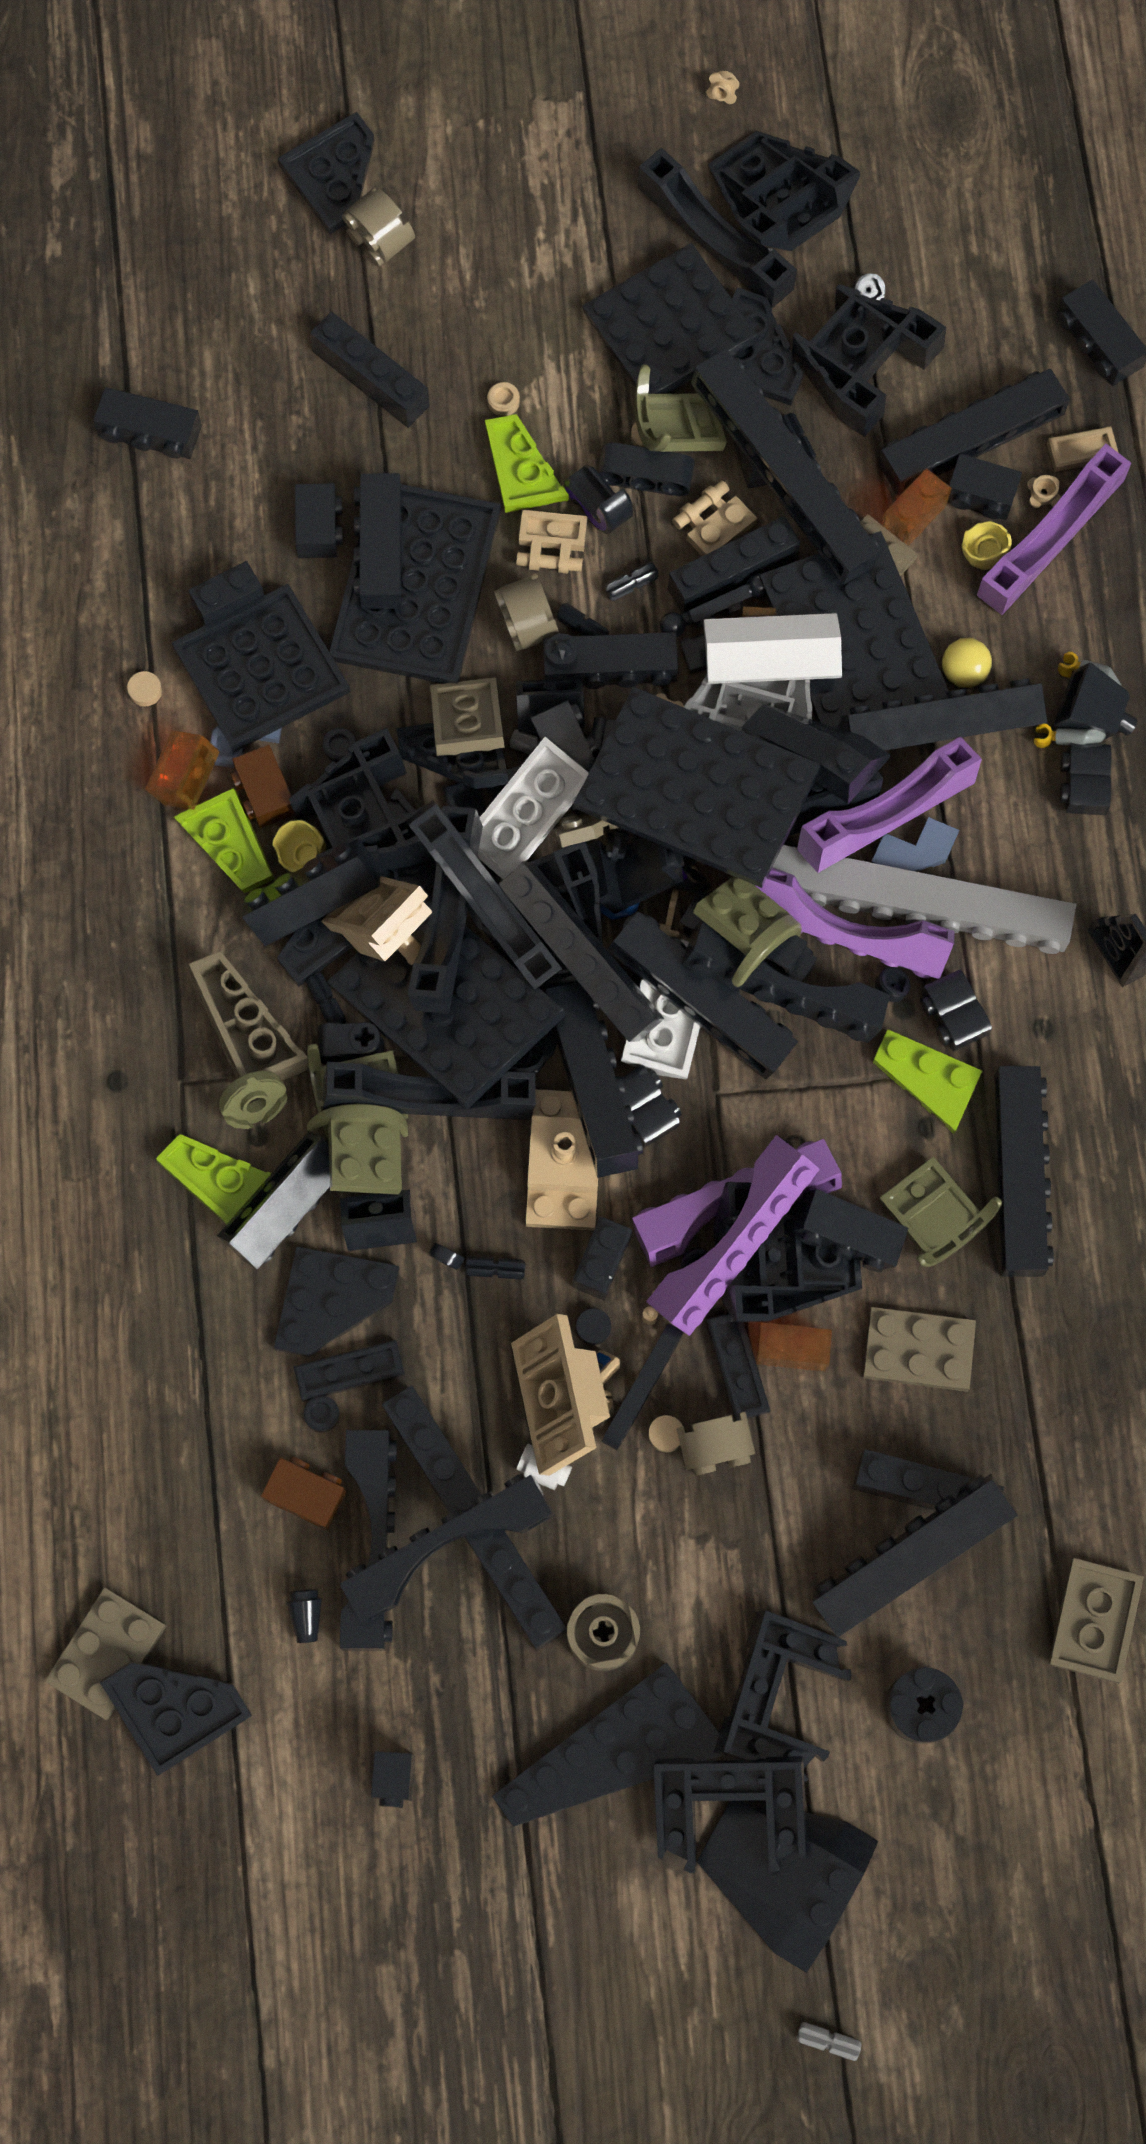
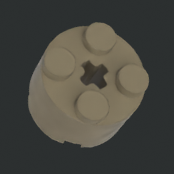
M375 187L350 206L342 215L344 222L349 227L347 230L349 237L356 245L359 246L363 243L369 249L367 254L378 267L389 261L415 239L414 231L409 222L404 225L402 224V219L399 216L402 212L385 192L381 189L376 190Z
M537 574L510 583L494 591L516 651L541 644L544 638L560 634Z
M746 1412L738 1413L739 1421L733 1422L732 1415L691 1424L692 1432L685 1433L684 1426L676 1428L686 1470L693 1469L694 1475L697 1476L716 1471L715 1464L728 1461L729 1467L751 1463L750 1455L756 1454Z
M598 1594L584 1599L572 1612L567 1625V1641L572 1654L583 1666L597 1671H610L624 1665L633 1656L640 1638V1625L634 1610L623 1600L608 1594ZM599 1624H605L606 1629H612L614 1634L609 1635L607 1642H601L600 1637H594L593 1632L598 1631Z

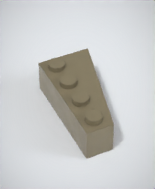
M221 951L189 964L190 979L236 1079L252 1072L269 1071L280 1076L283 1081L308 1070V1057L301 1048L299 1049L282 1025H279L272 1017L264 1003L249 989L248 984Z

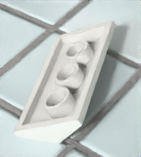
M837 613L704 619L708 684L842 677L841 634Z
M544 737L508 784H506L481 815L480 820L483 829L478 858L504 880L522 862H526L572 806L589 772L548 738Z
M681 940L687 947L689 942ZM641 979L639 989L664 1017V1020L640 1041L629 1042L626 1039L620 1061L636 1068L644 1065L648 1072L653 1069L657 1075L687 1079L700 1026Z

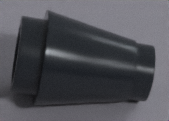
M318 1589L289 1592V1601H286L297 1643L318 1641L322 1598H318Z

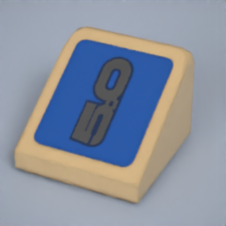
M600 1350L596 1353L604 1386L620 1368V1360L614 1355Z

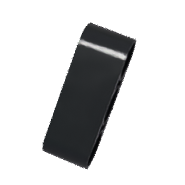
M606 443L602 448L598 473L611 486L671 496H686L690 492L695 461L692 457L681 453L650 451L645 447L621 443Z

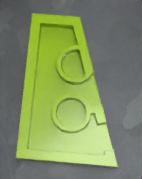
M517 414L485 420V428L505 513L569 500V494L554 476V471L536 448V443Z
M234 788L174 816L244 893L275 879L240 797Z
M889 1029L873 1061L879 1069L903 1090L906 1089L922 1103V1107L930 1114L933 1113L946 1124L945 1127L955 1134L982 1070Z
M181 1134L156 1158V1161L226 1225L271 1175L270 1172H264L240 1159L236 1160Z

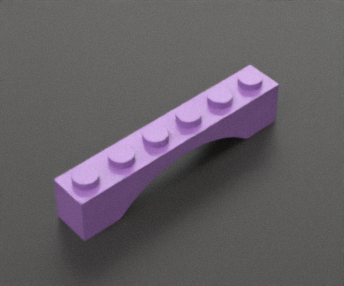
M1105 444L1086 464L1072 485L1044 519L1015 548L1005 554L982 578L977 596L999 614L1003 615L1124 482L1131 462L1108 444Z
M960 736L934 751L908 777L879 797L851 809L828 811L803 825L797 850L814 870L819 873L973 785L976 781L982 759Z
M775 868L771 869L762 888L756 886L802 925L801 933L805 932L816 936V939L824 944L833 945L836 943L848 947L850 952L859 956H866L867 954L879 958L882 963L891 967L902 966L911 969L914 974L922 978L934 977L940 979L954 945L953 930L924 920L893 927L865 926L849 922L817 904L803 890L794 875Z
M776 1135L754 1164L753 1180L748 1198L728 1233L699 1260L683 1269L667 1274L646 1302L670 1323L690 1336L820 1169Z
M824 1139L817 1142L809 1141L803 1143L796 1149L820 1169L813 1177L811 1183L799 1195V1199L802 1198L804 1192L814 1189L831 1193L842 1188L841 1171ZM754 1168L740 1169L730 1178L720 1182L711 1181L705 1184L701 1190L688 1195H677L669 1203L657 1208H646L633 1217L635 1235L650 1267L682 1255L691 1239L702 1226L716 1216L725 1183H752Z

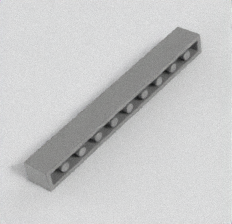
M783 845L772 867L794 875L803 890L820 906L823 907L825 904L837 906L846 913L862 911L872 913L873 917L880 920L897 918L905 920L907 924L924 920L953 930L954 934L961 931L971 933L974 938L979 940H991L992 938L1005 940L1006 944L1014 947L1035 946L1039 947L1040 951L1049 954H1057L1059 951L1065 952L1071 938L1076 904L850 858H843L817 873L798 852L796 847Z

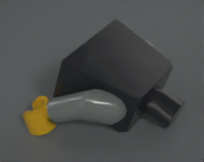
M1074 652L1065 653L1063 661L1071 665L1058 664V672L1063 677H1070L1053 725L1058 729L1057 731H1052L1048 724H1039L1036 727V732L1046 733L1048 737L1045 739L1035 738L1034 744L1039 748L1048 747L1052 741H1056L1057 745H1070V743L1080 745L1099 744L1103 740L1114 736L1118 731L1126 736L1130 735L1137 725V718L1125 712L1130 695L1121 686L1113 670L1109 666L1088 660L1079 662L1078 656Z

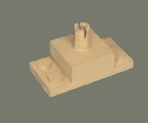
M380 876V887L330 912L322 922L330 931L343 934L361 954L386 961L398 950L406 958L407 962L413 965L421 945L411 934L432 911L423 902L428 895L420 886Z
M536 1089V1106L533 1110L531 1124L526 1227L594 1231L598 1178L572 1091Z
M561 1314L554 1315L511 1343L539 1475L548 1476L596 1449L592 1428L610 1417L609 1410L613 1404V1399L606 1398L611 1397L612 1394L603 1388L596 1352L574 1348L568 1317Z

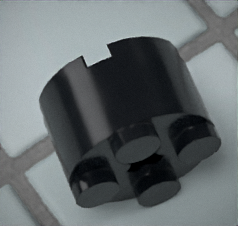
M922 1667L901 1675L893 1682L886 1696V1715L891 1728L901 1738L913 1743L928 1744L939 1741L954 1731L961 1719L964 1702L959 1688L947 1674L934 1668ZM916 1699H929L930 1704L928 1707L931 1713L927 1711L922 1714L918 1713L919 1703Z

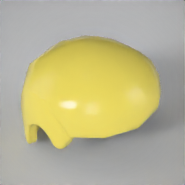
M987 521L977 523L969 530H966L961 546L963 554L971 566L981 570H989L1005 554L1011 551L1012 539L1010 533L1002 525Z
M974 638L958 639L947 647L942 657V670L947 680L959 688H973L983 683L987 679L992 667L990 651L984 643Z
M303 820L289 821L281 826L272 844L276 850L278 862L291 873L303 868L308 861L316 858V855L327 851L321 832Z

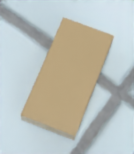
M1111 426L1052 437L1047 441L1055 472L1086 466L1105 444H1108L1118 452Z

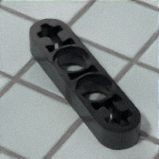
M670 1323L666 1326L602 1439L604 1444L618 1450L684 1334L679 1328Z

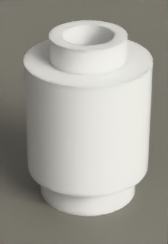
M527 1444L517 1466V1470L524 1473L525 1478L532 1475L539 1484L553 1490L556 1489L558 1484L561 1486L565 1485L572 1466L567 1465L550 1476L539 1475L534 1449L530 1444Z

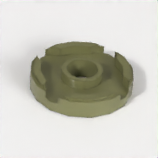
M257 1071L248 1073L236 1079L225 1089L220 1097L219 1109L227 1124L232 1127L241 1129L253 1128V1123L259 1121L262 1124L267 1123L281 1112L287 1102V1089L280 1076L273 1072Z

